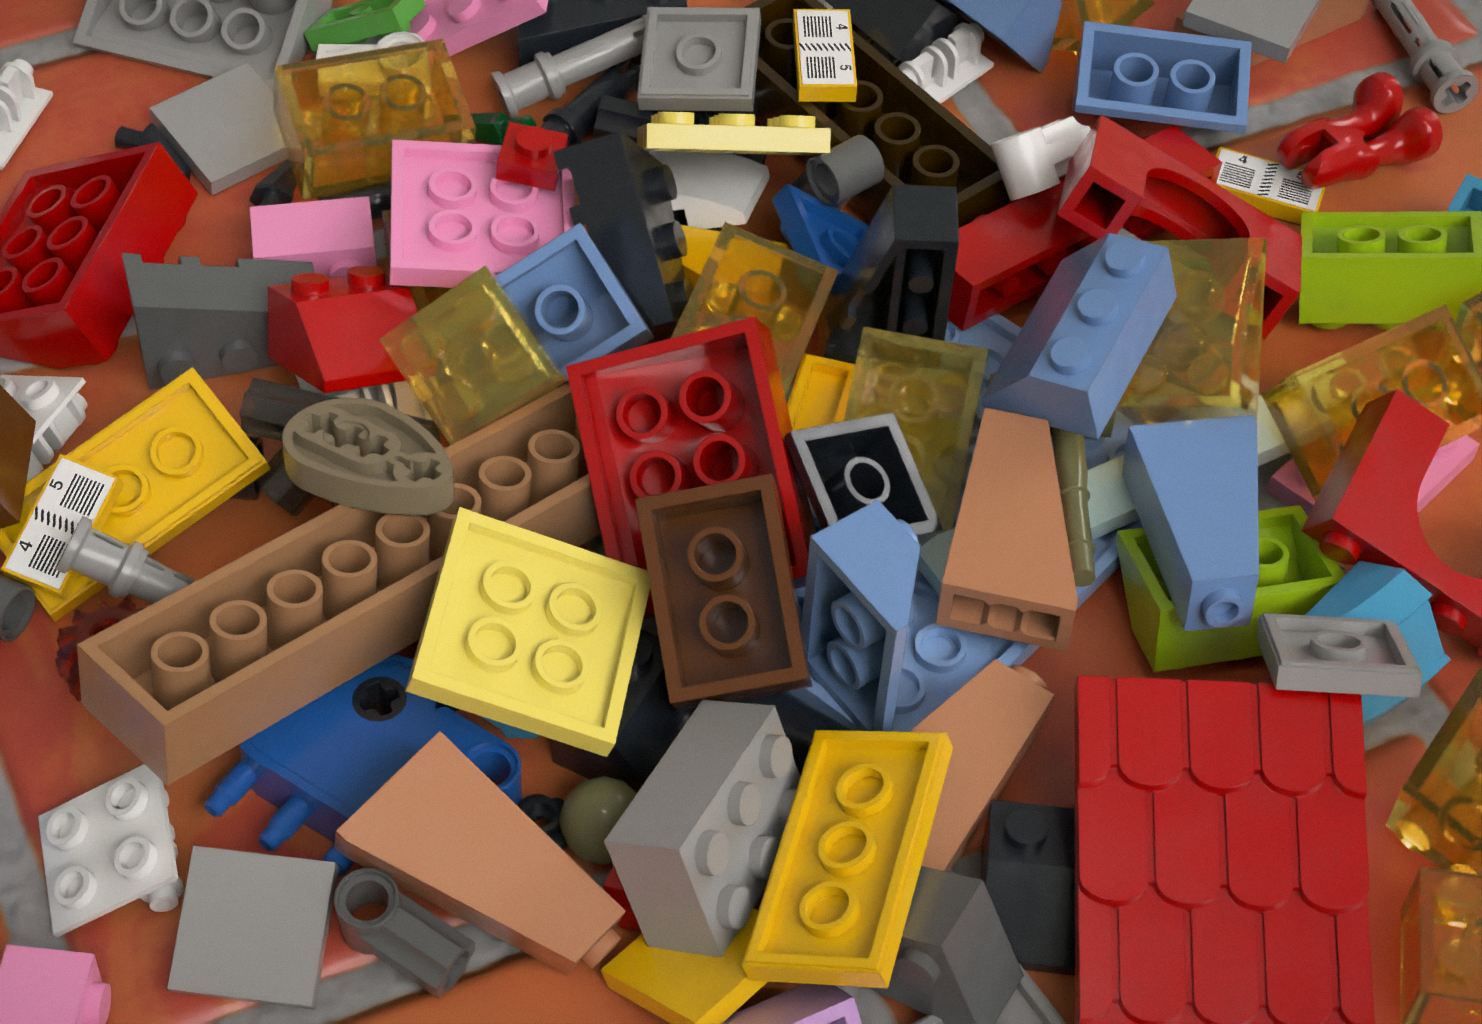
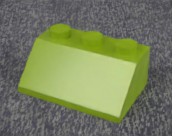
M1481 211L1302 212L1299 324H1312L1317 328L1329 330L1339 329L1347 324H1373L1377 328L1386 330L1400 329L1407 326V324H1433L1445 330H1458L1467 327L1469 324H1482Z
M1301 505L1258 511L1259 578L1250 625L1184 631L1143 527L1117 531L1116 543L1132 632L1153 672L1263 656L1256 638L1259 615H1263V613L1306 615L1345 576L1339 564L1321 552L1319 549L1320 543L1301 532L1308 518Z

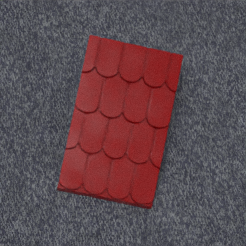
M1078 675L1074 689L1075 1024H1375L1368 912L1370 881L1365 812L1367 782L1362 695L1276 690L1273 683L1258 682V684L1213 680H1187L1186 682L1181 681V679L1137 677L1110 679V676Z

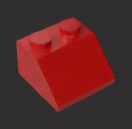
M355 266L347 270V276L331 278L319 273H300L291 277V283L267 286L268 358L323 393L438 376V363L427 334L420 324L422 321L409 287L389 285L390 277L385 275L384 269L376 266Z

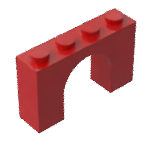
M1102 114L1099 116L1069 161L1057 215L1097 239L1109 233L1117 235L1130 216L1143 218L1163 227L1188 244L1210 267L1216 280L1213 309L1261 338L1266 339L1301 293L1302 236Z
M1397 388L1365 404L1301 532L1320 543L1319 549L1321 552L1336 562L1355 566L1359 561H1365L1406 570L1432 594L1429 602L1437 629L1447 634L1460 636L1478 648V655L1482 658V577L1475 578L1463 575L1444 564L1426 542L1418 519L1417 501L1421 483L1450 424Z

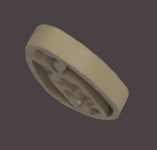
M337 398L322 401L298 412L289 420L283 430L282 442L286 473L296 486L306 492L338 504L387 514L430 515L445 510L454 501V469L443 446L427 429L410 416L385 403L365 398Z

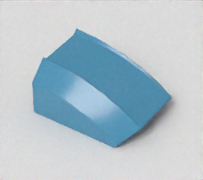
M1359 561L1306 614L1308 616L1394 620L1423 674L1421 688L1451 660L1444 653L1429 602L1432 594L1402 568ZM1362 695L1363 729L1395 710L1410 697Z

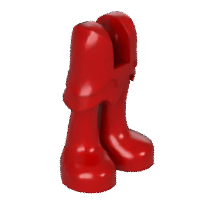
M1377 72L1366 77L1358 84L1354 91L1351 112L1334 119L1317 118L1291 130L1279 142L1276 158L1288 170L1296 169L1310 162L1302 173L1301 182L1309 190H1315L1340 182L1365 179L1374 173L1378 166L1393 163L1411 164L1427 159L1440 149L1443 140V129L1440 119L1434 111L1425 106L1411 108L1400 116L1404 100L1401 85L1391 74ZM1363 139H1372V140H1369V141H1367V142H1364Z

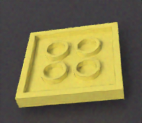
M658 112V114L651 115V123L638 127L637 144L646 151L810 156L830 153L831 128H815L816 116L779 115V117L767 119V127L755 126L754 114H719L709 117V125H694V113Z
M460 507L451 526L405 692L607 757L616 743L649 595L648 571Z

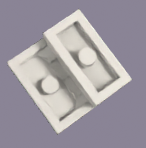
M649 152L662 164L668 165L671 169L677 187V198L671 200L673 211L684 209L688 226L709 229L746 224L770 178L767 166L731 153Z

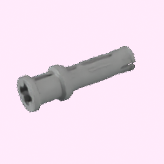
M1370 0L1410 56V72L1417 82L1426 84L1430 90V101L1434 108L1441 113H1453L1466 107L1478 93L1479 82L1472 72L1463 70L1458 63L1459 54L1453 44L1437 38L1411 0ZM1452 84L1459 88L1458 93H1455L1451 88Z
M647 14L554 56H551L549 52L543 53L542 51L535 54L534 61L505 74L499 70L491 73L493 85L507 116L511 119L519 116L520 109L548 97L553 101L562 98V94L566 93V86L642 54Z
M82 516L56 567V570L64 574L72 569L108 586V594L117 599L119 596L126 598L128 594H131L152 604L197 581L147 557L149 551L144 549L143 544L134 541L128 545L92 528V520L85 516Z

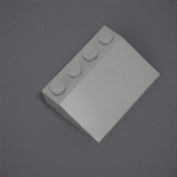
M87 0L72 43L79 48L212 79L248 62L275 95L282 96L310 47L304 32L331 8L333 0Z

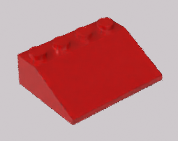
M160 142L25 172L0 213V357L56 369H65L83 365H98L106 362L115 353L118 347V340L133 315L121 253L141 254L143 263L163 264L166 252L177 232L185 225L186 216L198 196V192Z
M753 316L566 366L606 557L647 570L635 499L772 474L778 488L795 588L806 587L810 536L814 535L816 531L808 495L784 439V436L793 431L769 328ZM651 589L649 590L643 619L655 617Z

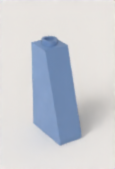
M1254 415L1129 426L1122 477L1183 630L1192 631L1250 625L1259 578L1257 422Z

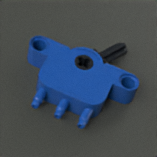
M393 654L238 744L241 759L214 786V792L205 800L204 807L212 816L220 817L229 807L235 806L252 789L258 796L279 808L268 821V826L259 835V843L267 851L277 850L284 841L290 840L303 824L334 843L336 830L439 731L492 782L500 783V785L496 786L516 805L523 799L521 759L518 752L507 742L456 713V711L461 709L405 692L414 660ZM334 844L323 856V861L335 862L339 866L337 878L345 875L355 863L343 856L334 847Z

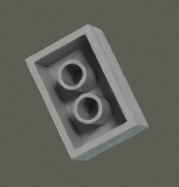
M702 700L604 840L648 947L722 958L737 932L746 925L752 908H754L764 892L800 780V774L793 757L791 742L785 735L774 705Z

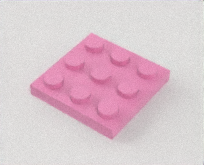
M392 139L389 285L476 289L574 227L569 208L575 207V189L571 172L568 169L561 170L556 189L551 191L495 179L497 159L502 145Z

